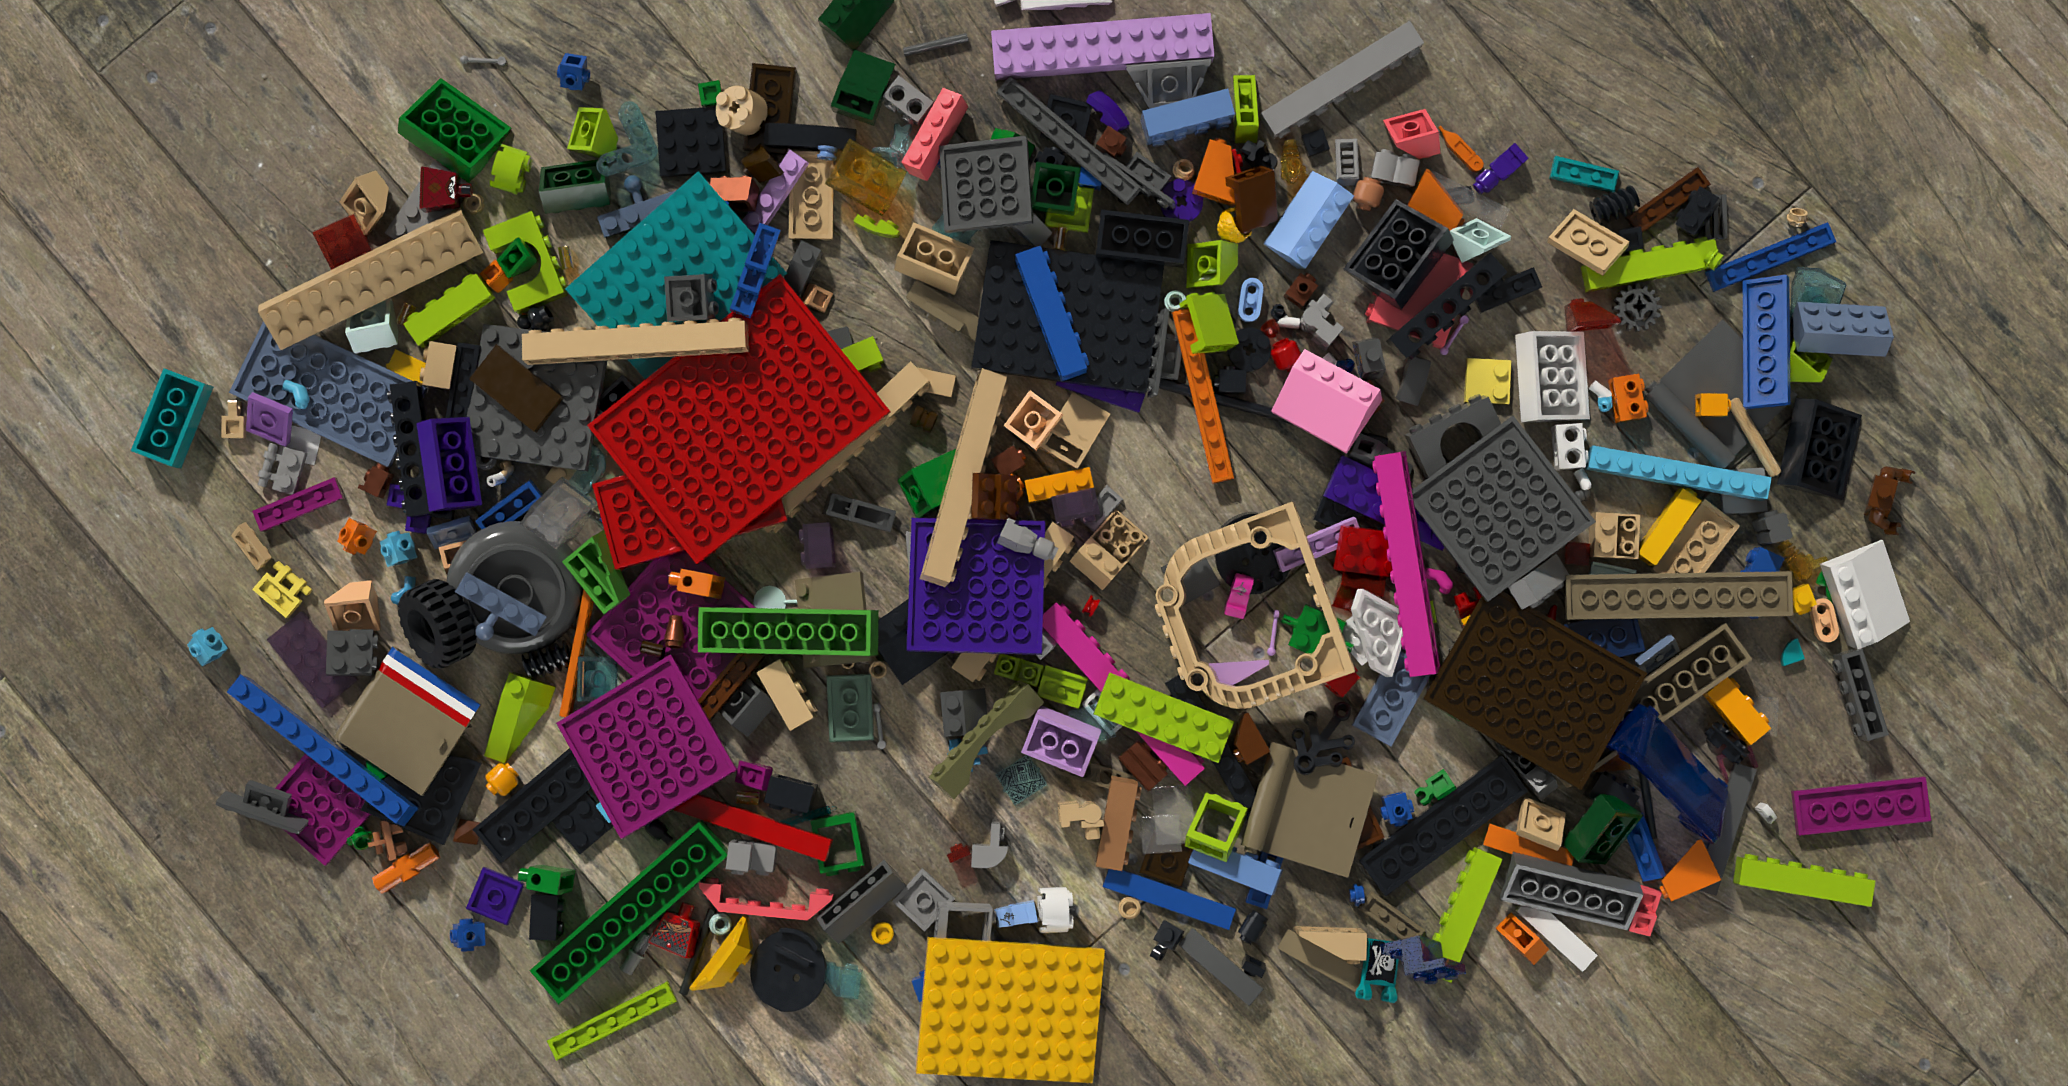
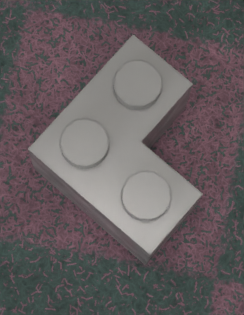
M733 839L729 842L726 869L731 870V874L744 875V873L750 870H756V874L768 876L769 872L775 871L778 846L767 842Z

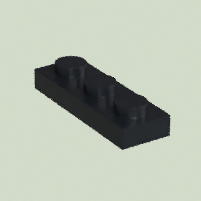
M1530 268L1506 278L1496 289L1491 286L1486 290L1488 295L1479 303L1475 300L1480 314L1541 289L1542 285L1535 268Z

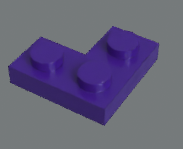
M390 484L387 506L402 508L404 492L400 490L399 485ZM420 488L415 489L413 493L416 500L422 496ZM430 515L415 518L407 517L405 531L427 534V528L430 527L432 517Z

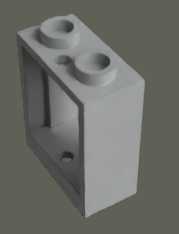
M937 901L934 937L946 938L948 911L983 912L981 940L994 941V933H991V927L996 921V911H993L990 904Z

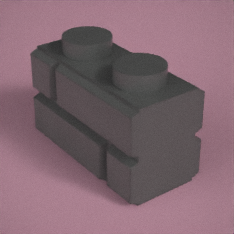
M1777 510L1757 514L1758 519L1752 521L1754 532H1757L1755 534L1757 543L1760 545L1773 544L1793 537L1791 528L1788 526L1787 514L1785 513L1778 514Z

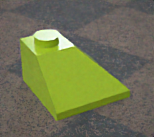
M579 107L567 149L600 159H613L617 150L618 136L607 110L603 108Z
M1223 240L1188 244L1186 288L1223 285L1238 266V244Z
M1793 337L1790 341V382L1823 381L1833 359L1826 353L1797 352Z

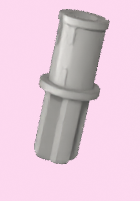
M643 931L633 948H629L630 953L620 967L624 973L633 975L640 960L645 958L644 953L650 945L648 941L652 936L650 933Z

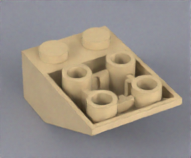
M1072 392L1060 411L1063 414L1062 418L1039 449L1077 470L1105 425L1110 413Z
M1115 509L1072 557L1070 562L1103 590L1149 537Z

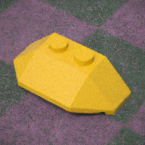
M747 914L742 916L689 987L690 990L696 991L723 987L727 982L733 983L739 975V972L736 971L741 963L745 966L753 956L750 953L753 948L749 916Z

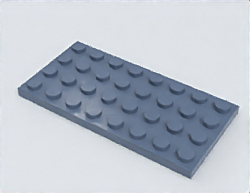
M263 321L229 393L248 401V396L254 392L293 408V423L390 468L398 453V447H395L393 435L396 434L395 426L391 423L390 414L393 412L392 404L388 401L387 393L390 391V384L411 382L412 380L316 335H312L280 350ZM285 380L306 387L310 397L307 408L299 409L296 407L293 393L282 389ZM422 385L424 398L428 388ZM409 400L402 404L404 412L410 409L411 404ZM409 422V423L406 424V426H405V432H406V433L408 432V430H409V428H410L412 422Z

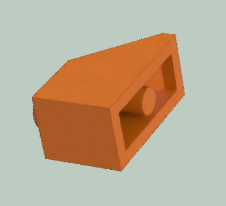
M1512 913L1496 927L1533 965L1549 950L1544 942Z

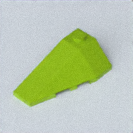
M515 672L509 673L501 694L484 756L506 763L530 730L534 728L537 721L548 710L556 687L538 680H532L530 677Z

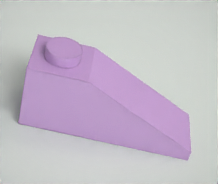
M1269 660L1209 663V665L1215 670L1220 682L1235 685L1269 665Z

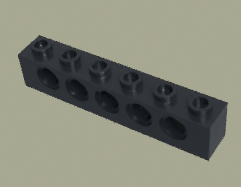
M1490 252L1386 340V342L1402 361L1407 358L1412 360L1421 352L1418 349L1424 343L1429 346L1438 338L1436 333L1439 330L1443 329L1445 332L1454 324L1452 319L1458 314L1460 317H1463L1471 310L1469 305L1475 300L1477 303L1483 300L1488 295L1486 290L1491 286L1496 289L1505 281L1503 276L1508 272ZM1477 275H1483L1486 278V285H1480L1477 282ZM1461 289H1466L1469 292V299L1466 300L1460 296ZM1444 303H1448L1453 307L1452 314L1444 312ZM1430 317L1436 321L1435 328L1427 326V318ZM1410 332H1416L1419 335V342L1414 343L1410 340Z
M411 381L390 384V391H388L387 395L388 401L392 404L393 408L390 418L396 434L393 435L395 447H398L399 454L396 457L397 468L401 469L402 478L399 479L400 490L404 492V500H402L403 512L406 513L407 517L411 518L439 514L438 511L429 512L417 423L426 421L422 383ZM409 400L411 404L410 409L404 412L402 404ZM412 422L413 431L407 434L405 426L407 423ZM415 444L416 452L410 456L408 454V447ZM417 466L419 474L413 478L411 476V469ZM420 488L422 496L416 500L413 493L415 489Z

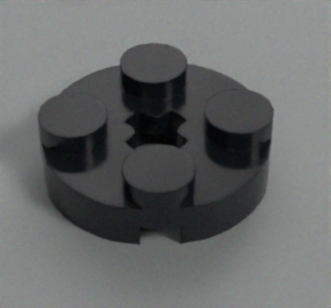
M1256 328L1239 329L1236 332L1239 344L1228 349L1227 355L1233 366H1236L1238 370H1246V372L1256 371L1263 367L1271 356L1270 339L1261 330ZM1251 344L1253 345L1252 348L1255 349V353L1247 356L1243 346Z

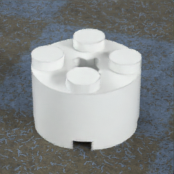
M1066 887L1039 888L1038 892L1042 896H1037L1038 921H1042L1043 927H1039L1040 933L1068 932V929H1073V915L1069 913V906H1073L1072 892L1070 893Z

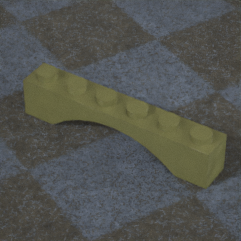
M1022 681L1012 684L1005 696L994 703L991 711L979 719L978 725L964 735L963 741L949 751L948 757L934 767L929 779L946 796L954 800L969 784L974 760L985 742L996 731L1007 724L1030 718L1044 701L1028 684Z

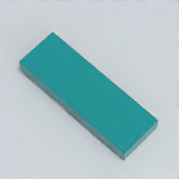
M1555 156L1549 178L1611 193L1615 192L1619 171Z

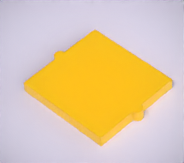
M395 349L390 362L386 364L387 369L423 384V381H420L421 368H425L426 363Z

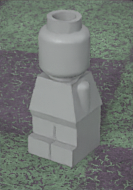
M1007 519L997 544L1014 552L1030 553L1033 551V555L1038 558L1054 560L1058 551L1054 542L1043 537L1037 539L1038 535L1026 527L1014 524L1015 520Z

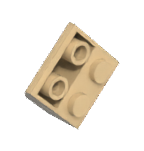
M1601 512L1590 514L1596 522L1589 527L1588 558L1638 559L1640 515Z

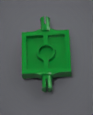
M1305 604L1301 615L1297 619L1284 614L1281 621L1293 627V634L1288 645L1305 653L1312 654L1317 648L1322 635L1330 632L1323 611L1308 604ZM1337 618L1341 632L1343 634V630L1347 622L1340 618ZM1345 641L1348 651L1351 653L1354 644Z

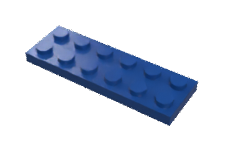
M1786 274L1743 280V407L1745 409L1791 405L1789 276Z

